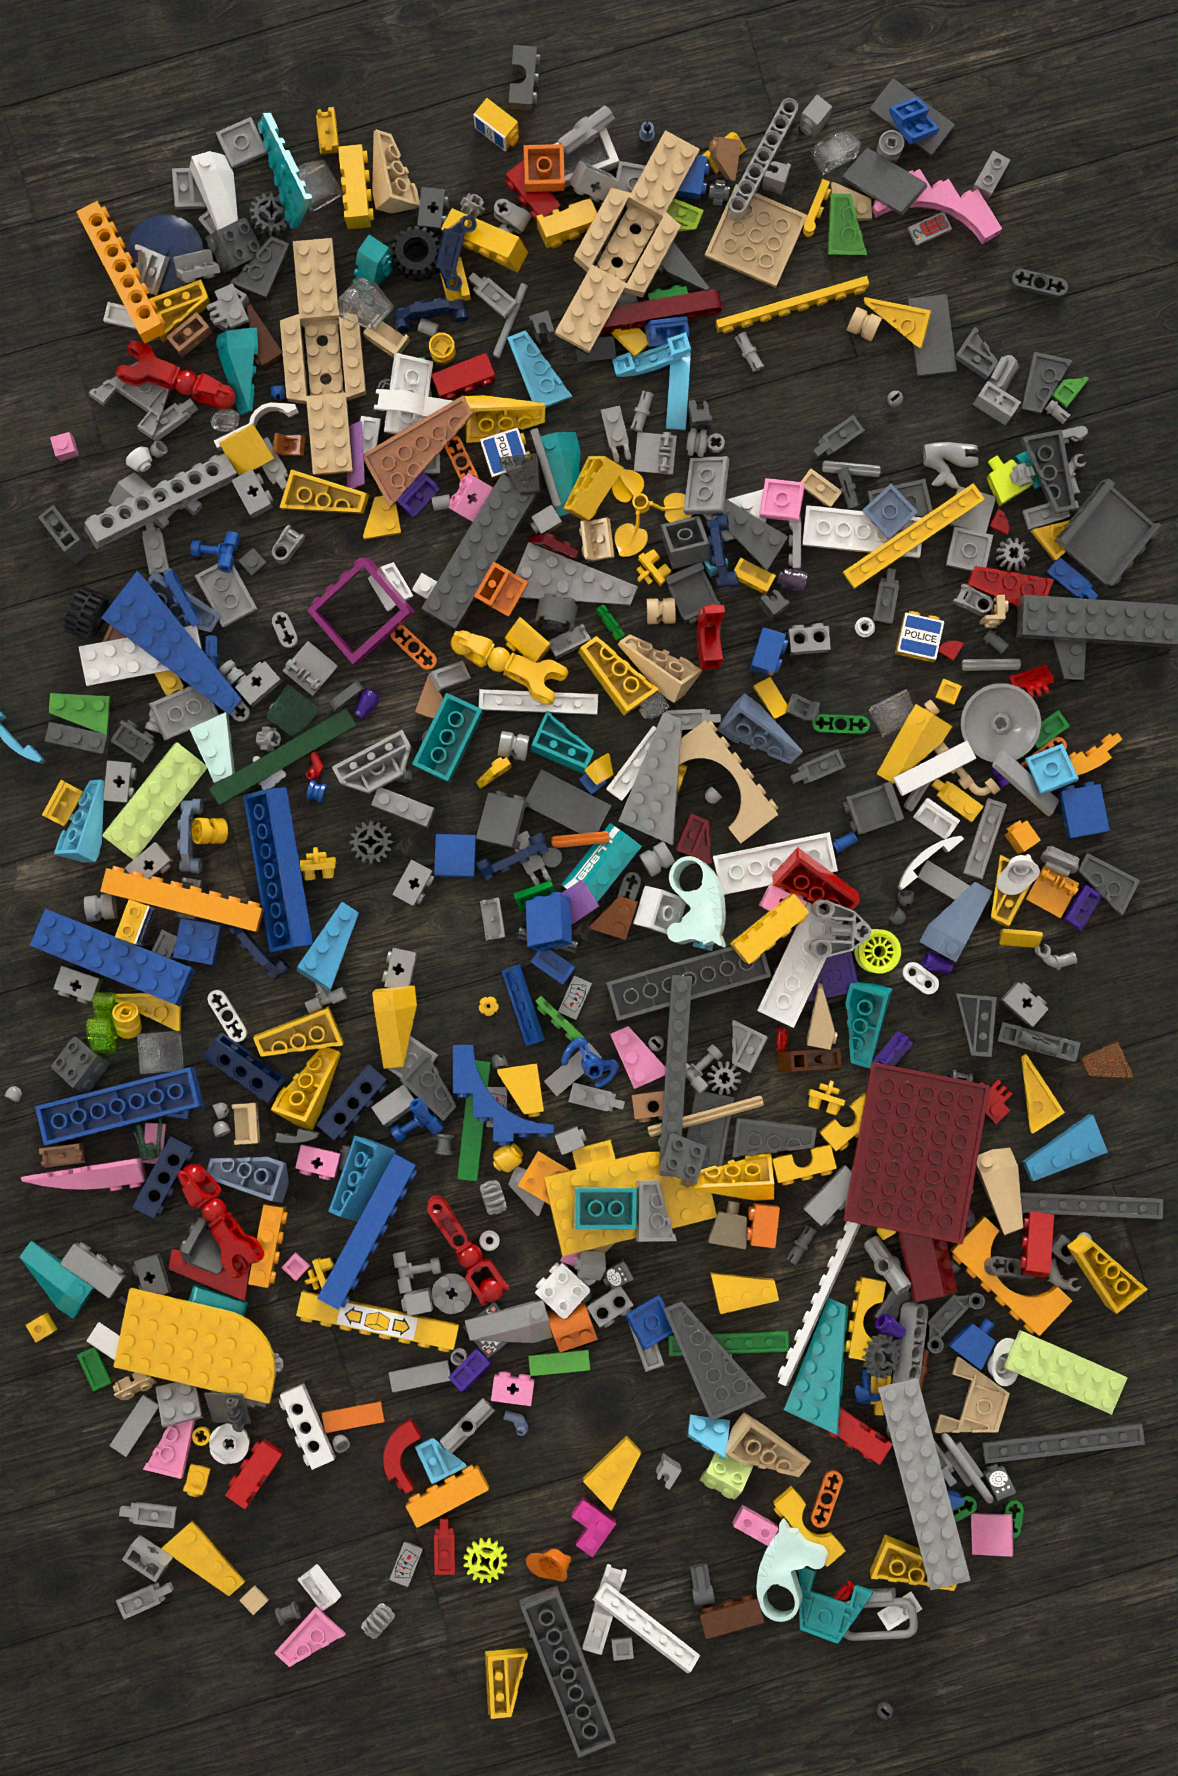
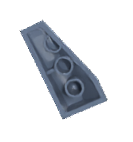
M153 570L147 583L182 625L191 626V623L187 624L183 618L182 613L184 611L181 605L177 606L172 597L174 593L171 588L168 589L163 581L164 576ZM185 591L201 619L197 628L211 632L221 614Z
M745 693L733 704L717 727L718 731L731 741L738 744L740 741L750 745V748L753 750L757 748L765 751L768 756L791 764L802 754L801 748L766 710Z
M974 882L951 905L943 910L939 916L928 924L919 942L956 962L993 891Z
M270 1157L210 1158L206 1171L218 1183L273 1202L284 1201L289 1185L286 1163Z

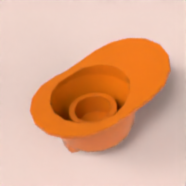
M551 1549L544 1554L531 1553L526 1558V1565L538 1577L563 1582L567 1579L566 1571L571 1557L557 1549Z

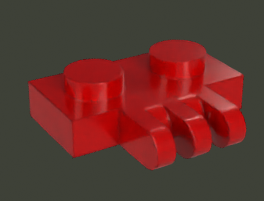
M1047 665L1010 676L1009 682L1011 685L1023 689L1034 698L1033 692H1035L1037 697L1042 695L1041 690H1043L1044 694H1048L1049 689L1047 685L1054 683V679Z
M999 1079L990 1086L985 1113L994 1124H997L1010 1111L1004 1102L1013 1094L1010 1090L1005 1095L1002 1094L1007 1088L1005 1085L999 1090L996 1088L1001 1083Z

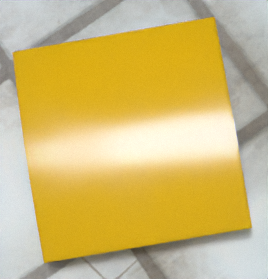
M253 423L218 442L239 476L274 459Z

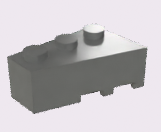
M956 994L971 1055L992 1057L997 997Z

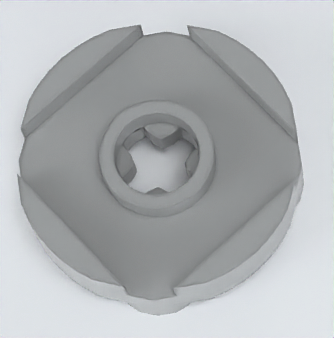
M445 1274L433 1285L432 1299L434 1305L444 1313L455 1314L461 1312L471 1301L472 1289L466 1279L460 1274ZM451 1288H454V1291L458 1293L457 1297L454 1296L453 1299H450L449 1295L446 1294V1291H450Z

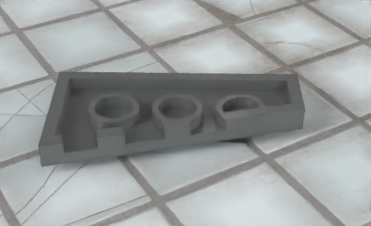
M725 498L723 513L711 515L714 518H718L720 515L727 514L730 528L727 531L767 571L788 536Z
M737 1117L732 1157L814 1148L817 1128L814 1126Z

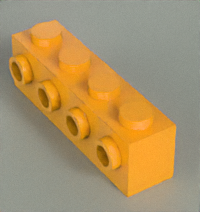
M269 1203L263 1205L257 1240L265 1255L260 1262L252 1264L248 1282L250 1285L268 1288L271 1286V1283L274 1284L276 1272H274V1266L278 1264L280 1252H277L278 1245L282 1244L284 1232H281L282 1225L286 1224L288 1216L284 1206Z

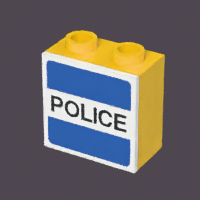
M486 98L473 114L475 129L506 152L510 146L513 147L519 140L518 121Z
M518 428L480 439L492 481L498 480L502 473L506 476H511L530 470V463H532L529 451L525 452L523 445L526 444L524 434L519 433Z
M914 611L905 613L902 618L895 654L933 663L937 657L944 621H941L936 616L923 617L920 616V613Z
M129 899L115 937L142 946L156 908Z

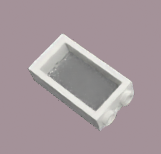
M606 128L600 131L599 135L592 142L584 143L569 155L564 153L565 187L571 185L569 180L579 161L606 172L618 168L619 159Z

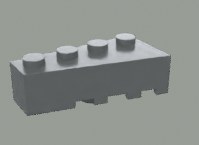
M1062 429L1022 437L1020 442L1031 466H1033L1035 475L1053 514L1076 509Z

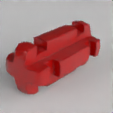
M778 1028L777 1031L779 1032L776 1040L778 1048H776V1051L786 1052L788 1041L786 1032H788V1029Z
M847 1581V1585H843L837 1592V1596L834 1595V1599L842 1602L843 1600L846 1601L852 1595L855 1585L851 1581Z

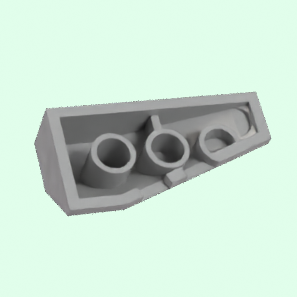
M542 1299L465 1320L469 1339L473 1341L535 1343L552 1338L547 1312Z

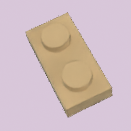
M810 469L801 481L805 483V491L829 508L832 507L842 493L840 489L813 469Z

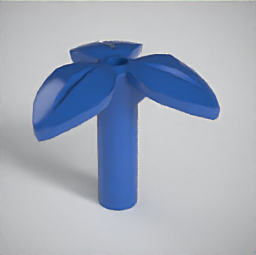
M862 1370L863 1387L857 1385L855 1388L856 1403L870 1404V1401L877 1402L881 1400L879 1393L873 1394L871 1392L870 1374L866 1370Z

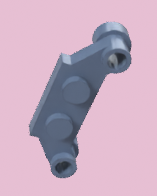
M182 800L181 819L178 820L180 839L177 842V849L180 851L182 858L179 863V869L181 872L201 874L202 860L201 858H193L191 827L194 814L203 813V800Z

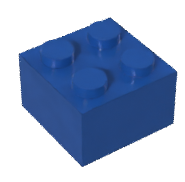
M763 627L749 671L768 677L778 673L782 663V659H779V656L784 654L788 640H785L786 634Z
M181 918L173 958L216 965L223 927Z

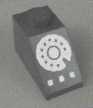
M624 1258L608 1266L602 1276L605 1285H610L612 1289L634 1280Z
M990 1464L986 1466V1470L982 1471L990 1492L997 1501L1016 1494L1013 1484L1002 1464Z

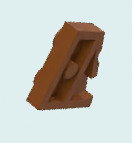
M618 896L590 924L589 928L626 940L638 902Z

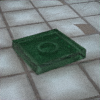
M287 685L265 717L293 738H296L303 733L320 707L290 685Z

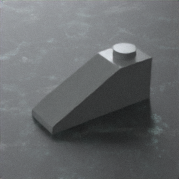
M673 242L658 272H663L667 277L698 292L709 290V286Z
M54 505L38 516L62 550L75 564L90 553V550Z

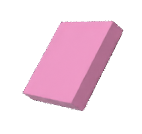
M765 478L759 516L761 518L799 522L805 483Z
M971 1514L972 1555L1012 1557V1514Z

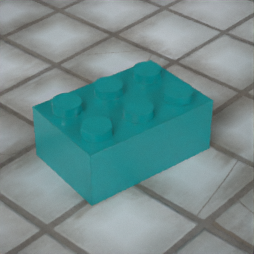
M573 1187V1228L636 1229L637 1188Z

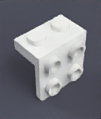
M562 1262L560 1265L556 1263L549 1270L551 1275L547 1279L543 1277L537 1283L536 1287L538 1289L535 1293L561 1318L565 1319L589 1294L590 1288Z

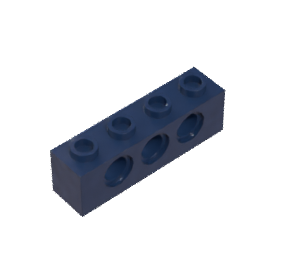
M223 1032L213 1040L203 1056L210 1064L220 1068L227 1076L234 1078L244 1088L249 1089L259 1099L267 1103L277 1094L286 1080V1077Z
M368 1064L316 1125L333 1140L337 1138L342 1139L349 1131L346 1129L351 1122L355 1124L362 1116L359 1112L364 1107L368 1109L375 1101L372 1097L377 1092L381 1094L388 1086L385 1083L388 1079L374 1066ZM365 1082L372 1085V1091L369 1094L362 1091V1085ZM352 1097L357 1098L359 1101V1106L356 1109H352L349 1106V1100ZM338 1113H343L346 1116L345 1123H337L335 1118Z
M174 1135L170 1136L132 1208L153 1219L156 1214L160 1216L165 1207V1204L162 1203L165 1197L170 1198L175 1188L172 1184L175 1179L179 1180L177 1172L183 1170L181 1167L184 1161L189 1162L194 1153L191 1150L193 1145ZM172 1154L177 1155L180 1159L176 1165L169 1162V1156ZM162 1172L168 1173L170 1180L162 1182L159 1179V1174ZM150 1191H159L160 1199H151Z

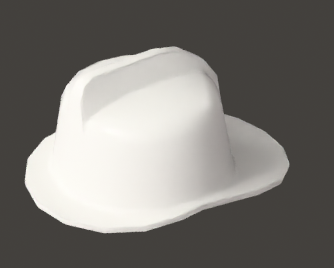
M1029 854L1013 857L1009 861L1008 866L1000 873L997 878V886L1002 893L1008 895L1019 894L1037 879L1040 870Z
M1012 1338L1001 1340L987 1363L989 1373L1001 1386L1011 1385L1018 1376V1373L1004 1367L1015 1342Z

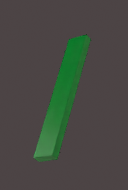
M475 1060L479 1075L486 1088H488L491 1062ZM469 1093V1097H466L457 1179L477 1181L484 1121H477V1117H473V1093Z
M788 1331L712 1333L713 1337L728 1354L789 1351ZM669 1335V1356H683L675 1335Z

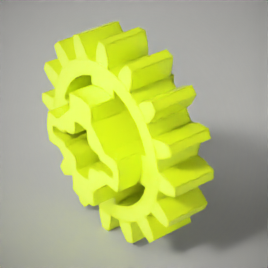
M480 1538L479 1544L473 1541V1548L467 1547V1552L470 1554H464V1559L468 1560L464 1563V1567H469L467 1574L473 1573V1580L479 1577L480 1583H483L484 1579L491 1583V1577L498 1580V1572L503 1574L504 1569L502 1566H507V1562L503 1561V1559L507 1558V1554L501 1553L504 1547L498 1548V1541L496 1540L494 1543H491V1538H488L487 1542ZM484 1547H487V1548H491L492 1550H491V1551H488V1550H484L483 1548H484ZM476 1553L478 1559L473 1564L472 1556ZM483 1556L485 1559H487L488 1557L490 1558L489 1564H487L486 1562L482 1563ZM498 1557L499 1564L496 1568L493 1561ZM480 1570H484V1571H487L488 1573H481V1572H479V1571H480Z

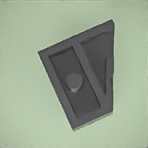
M974 327L954 358L987 380L998 361L994 354L990 352L987 343L981 340L978 335L979 330Z

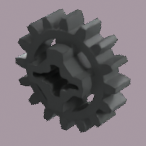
M263 193L261 199L255 197V202L251 203L249 216H251L250 222L255 223V229L261 228L262 234L268 231L269 236L272 235L273 231L279 235L280 229L285 232L287 226L290 225L289 221L287 222L285 219V208L280 202L279 194L276 198L273 197L272 193L269 194V197H266Z
M369 821L368 826L362 822V828L360 829L356 826L357 833H351V836L354 837V840L349 841L350 844L354 845L351 851H357L355 857L358 859L362 856L363 863L367 859H369L370 864H373L374 859L380 863V857L387 858L385 852L392 851L388 847V845L393 844V841L388 840L392 835L391 833H385L387 830L386 826L382 829L380 828V822L376 826L373 825V821ZM367 830V834L363 838H359ZM375 830L379 831L384 839L378 838L375 835ZM371 837L374 841L380 842L373 844L371 848L368 844L363 843L370 841ZM359 846L367 849V855L361 852ZM379 847H383V849L381 850V852H379L378 854H376V850H377Z
M878 1334V1337L872 1336V1342L867 1341L869 1347L868 1349H863L866 1355L862 1356V1359L866 1360L863 1367L867 1368L866 1372L871 1374V1376L885 1379L886 1375L892 1376L891 1370H897L895 1365L900 1364V1361L897 1359L902 1356V1353H898L901 1346L896 1344L898 1340L892 1338L893 1336Z

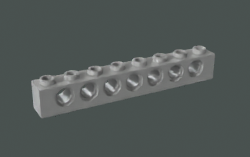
M225 453L220 456L214 455L204 464L198 463L191 470L180 472L169 481H161L157 484V487L151 490H143L139 496L129 497L116 507H108L104 513L98 516H90L85 522V531L95 548L98 549L232 483L231 480L236 478L237 472ZM213 471L217 475L210 476L208 475V472ZM191 480H197V481H199L200 483L197 484V485H194V484H192L190 481H191ZM179 488L182 490V492L175 493L173 492V489ZM163 497L165 500L163 502H158L155 500V498ZM144 505L147 507V509L142 511L139 510L137 507ZM122 514H127L130 516V518L122 519L120 516ZM104 523H110L112 524V527L105 528L102 525Z

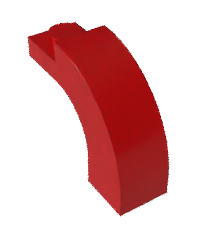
M710 604L704 606V609L699 610L697 650L700 670L717 669L722 664L720 626L725 614L724 605Z
M412 1418L402 1423L392 1433L386 1444L383 1458L388 1480L396 1477L397 1480L395 1482L401 1491L404 1490L406 1494L414 1489V1485L402 1465V1452L408 1445L421 1438V1433Z

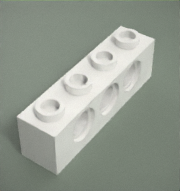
M300 1384L282 1392L279 1403L282 1410H286L288 1413L287 1422L290 1428H294L297 1434L295 1440L298 1447H302L304 1450L303 1459L306 1465H310L313 1470L333 1461L336 1458L305 1384ZM301 1404L303 1412L296 1413L293 1410V1405ZM301 1423H309L311 1425V1431H303L301 1428ZM309 1442H318L319 1449L312 1450L309 1447Z

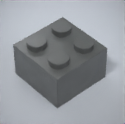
M699 516L661 525L662 539L672 569L711 559L709 541Z

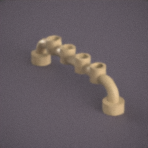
M932 700L924 704L925 710L936 715L940 712ZM944 742L934 749L937 755L949 750ZM963 767L951 771L952 774L956 772L960 776L958 782L964 790L969 788L976 795L985 796L989 793L995 795L1000 791V788L992 778L984 782L986 787L979 788Z

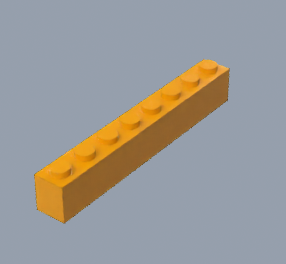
M113 866L112 870L106 868L100 892L255 932L259 931L264 912L263 908H259V903L248 901L247 905L240 903V898L229 896L228 899L221 898V893L210 891L208 895L201 893V888L190 886V889L182 888V883L171 881L170 884L163 883L162 878L152 876L150 880L143 878V873L132 871V874L124 873L125 869Z

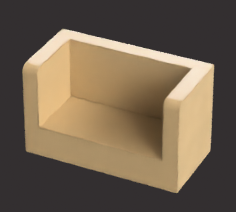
M377 314L363 332L365 339L393 358L394 354H401L410 342L409 336L406 334L403 336L384 323Z
M258 1102L232 1104L236 1136L234 1145L259 1143Z

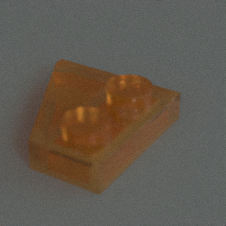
M1114 1042L1080 1058L1088 1076L1134 1077L1118 1042Z

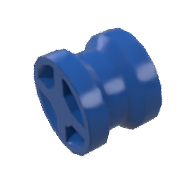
M311 780L306 799H315L318 803L322 804L327 785H319Z

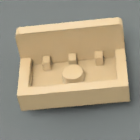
M610 518L580 521L579 531L583 540L582 554L585 559L594 562L613 558L614 550Z
M997 595L992 600L991 615H985L980 620V625H985V628H997V625H1000L1005 620V612H1008V600H1005V595Z

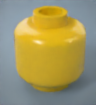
M514 1143L502 1145L493 1154V1164L499 1171L511 1172L522 1163L523 1153Z

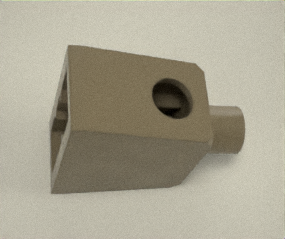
M728 1201L727 1212H717V1217L714 1220L708 1237V1243L746 1249L747 1217L738 1214L739 1202Z

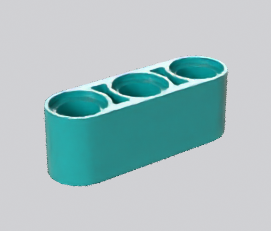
M193 1285L188 1300L229 1310L245 1316L249 1304L238 1298L198 1285Z

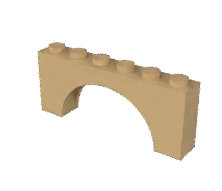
M704 720L681 738L680 764L695 758H706L720 763L730 771L739 786L741 804L736 819L728 828L741 844L778 815L776 810L779 808L772 799L768 801L765 798L764 794H766V791L760 784L756 786L751 780L754 776L748 768L744 770L741 767L740 763L742 760L735 752L731 754L727 749L730 746L724 737L719 738L715 732L718 729L712 721L707 723Z

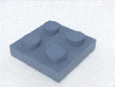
M892 484L886 487L861 511L888 540L918 513Z

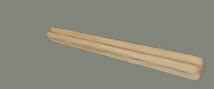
M756 1096L684 1116L682 1128L761 1107L764 1105L761 1096ZM662 1123L648 1127L650 1137L661 1135Z

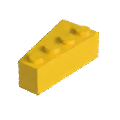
M329 1006L253 1037L260 1056L342 1046L344 1043Z

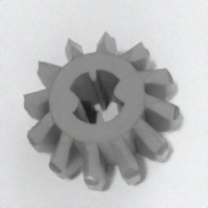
M1008 538L1006 543L1003 541L1000 543L1001 548L996 550V553L1000 555L996 557V560L1003 561L1000 564L1001 568L1006 564L1007 571H1010L1012 566L1015 571H1018L1019 566L1023 568L1026 565L1024 561H1028L1030 557L1025 555L1029 552V548L1023 549L1026 544L1025 542L1019 545V538H1015L1014 542H1012L1011 538ZM1014 551L1016 555L1011 558L1009 555Z
M728 1061L725 1063V1068H723L721 1062H718L719 1069L711 1066L715 1074H707L709 1077H714L713 1080L708 1081V1084L715 1083L712 1087L713 1091L720 1087V1095H722L724 1088L729 1095V1087L731 1086L736 1091L737 1087L733 1083H741V1080L735 1079V1076H739L741 1073H733L737 1066L733 1065L728 1069L730 1065ZM723 1072H726V1076L729 1077V1081H725V1084H722V1080L719 1079V1075H723Z
M494 1180L482 1184L480 1192L487 1213L496 1215L505 1211L507 1206L500 1183Z
M383 1603L379 1604L362 1623L361 1628L365 1631L364 1633L372 1639L377 1638L394 1619L395 1614L391 1611L392 1609Z

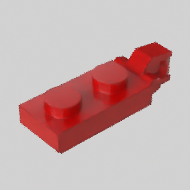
M440 1517V1528H435V1575H455V1533L453 1528H449L448 1517Z

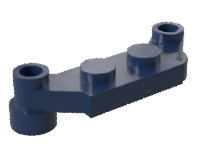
M469 215L460 218L450 228H444L435 267L439 268L443 277L444 284L451 291H457L462 286V280L455 274L464 234L474 231L477 226L476 219ZM467 220L468 225L465 227L464 223ZM451 279L454 281L452 285H450Z
M437 298L432 302L426 303L418 301L413 303V305H409L406 309L398 308L395 310V330L398 332L410 330V320L453 314V320L456 323L466 322L469 320L468 310L465 308L464 299L448 301V299Z
M727 514L718 516V518L707 520L708 529L711 532V536H708L710 547L714 548V555H711L713 566L717 567L719 576L716 577L718 588L728 586L733 588L739 586L736 571L728 572L721 531H726L730 528Z
M540 832L528 838L531 844L530 847L492 864L489 857L475 863L477 870L481 871L486 881L496 876L494 873L496 871L506 872L512 869L511 864L516 862L519 865L530 860L528 856L536 852L539 856L549 851L544 842L545 837L543 833Z
M232 925L228 926L231 933L235 936L237 935L240 940L238 942L245 951H250L253 955L251 957L258 966L262 965V967L268 970L266 973L273 981L281 974H285L290 970L289 965L281 957L273 962L246 929Z

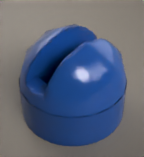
M270 386L271 396L277 400V395H280L282 400L286 395V386Z

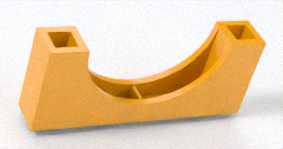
M981 1216L965 1233L963 1244L955 1243L950 1249L953 1253L951 1258L959 1265L963 1263L967 1267L965 1271L973 1279L977 1276L982 1281L981 1287L988 1293L992 1291L996 1295L994 1299L1002 1307L1006 1304L1011 1309L1009 1313L1017 1321L1021 1319L1025 1323L1023 1327L1030 1334L1033 1335L1035 1332L1040 1336L1072 1300L1055 1285L1046 1292L1037 1295L1018 1294L1004 1286L997 1276L989 1275L985 1271L984 1263L986 1259L991 1258V1246L999 1230L986 1217Z

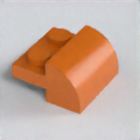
M493 562L474 597L510 617L528 582Z
M585 1302L580 1303L565 1319L561 1318L553 1309L546 1311L559 1352L598 1340Z

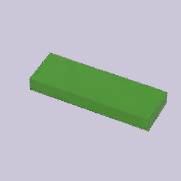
M588 1349L528 1356L530 1376L590 1370Z

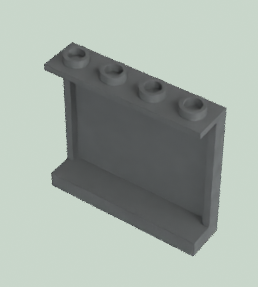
M1110 479L1100 482L1054 540L1056 544L1105 587L1115 586L1122 579V573L1134 564L1133 559L1146 549L1145 544L1158 534L1157 529L1161 526L1160 523L1154 524L1113 487L1115 483Z

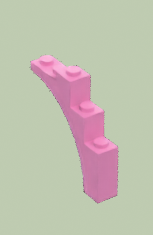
M920 169L915 172L913 170L909 171V173L926 182L928 186L910 208L921 207L935 209L940 212L944 211V213L949 214L966 225L982 244L1000 234L1002 227L978 189L973 192L969 190L960 198L949 179L944 182L940 180L931 188ZM877 200L872 208L875 218L893 211Z

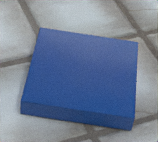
M660 1295L654 1296L625 1314L643 1350L673 1334L663 1309L666 1306Z

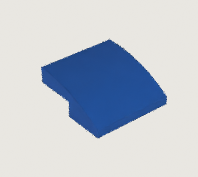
M918 97L894 105L889 109L896 127L910 145L933 136L939 131V127L927 116L930 109Z
M436 834L434 876L474 878L476 835Z

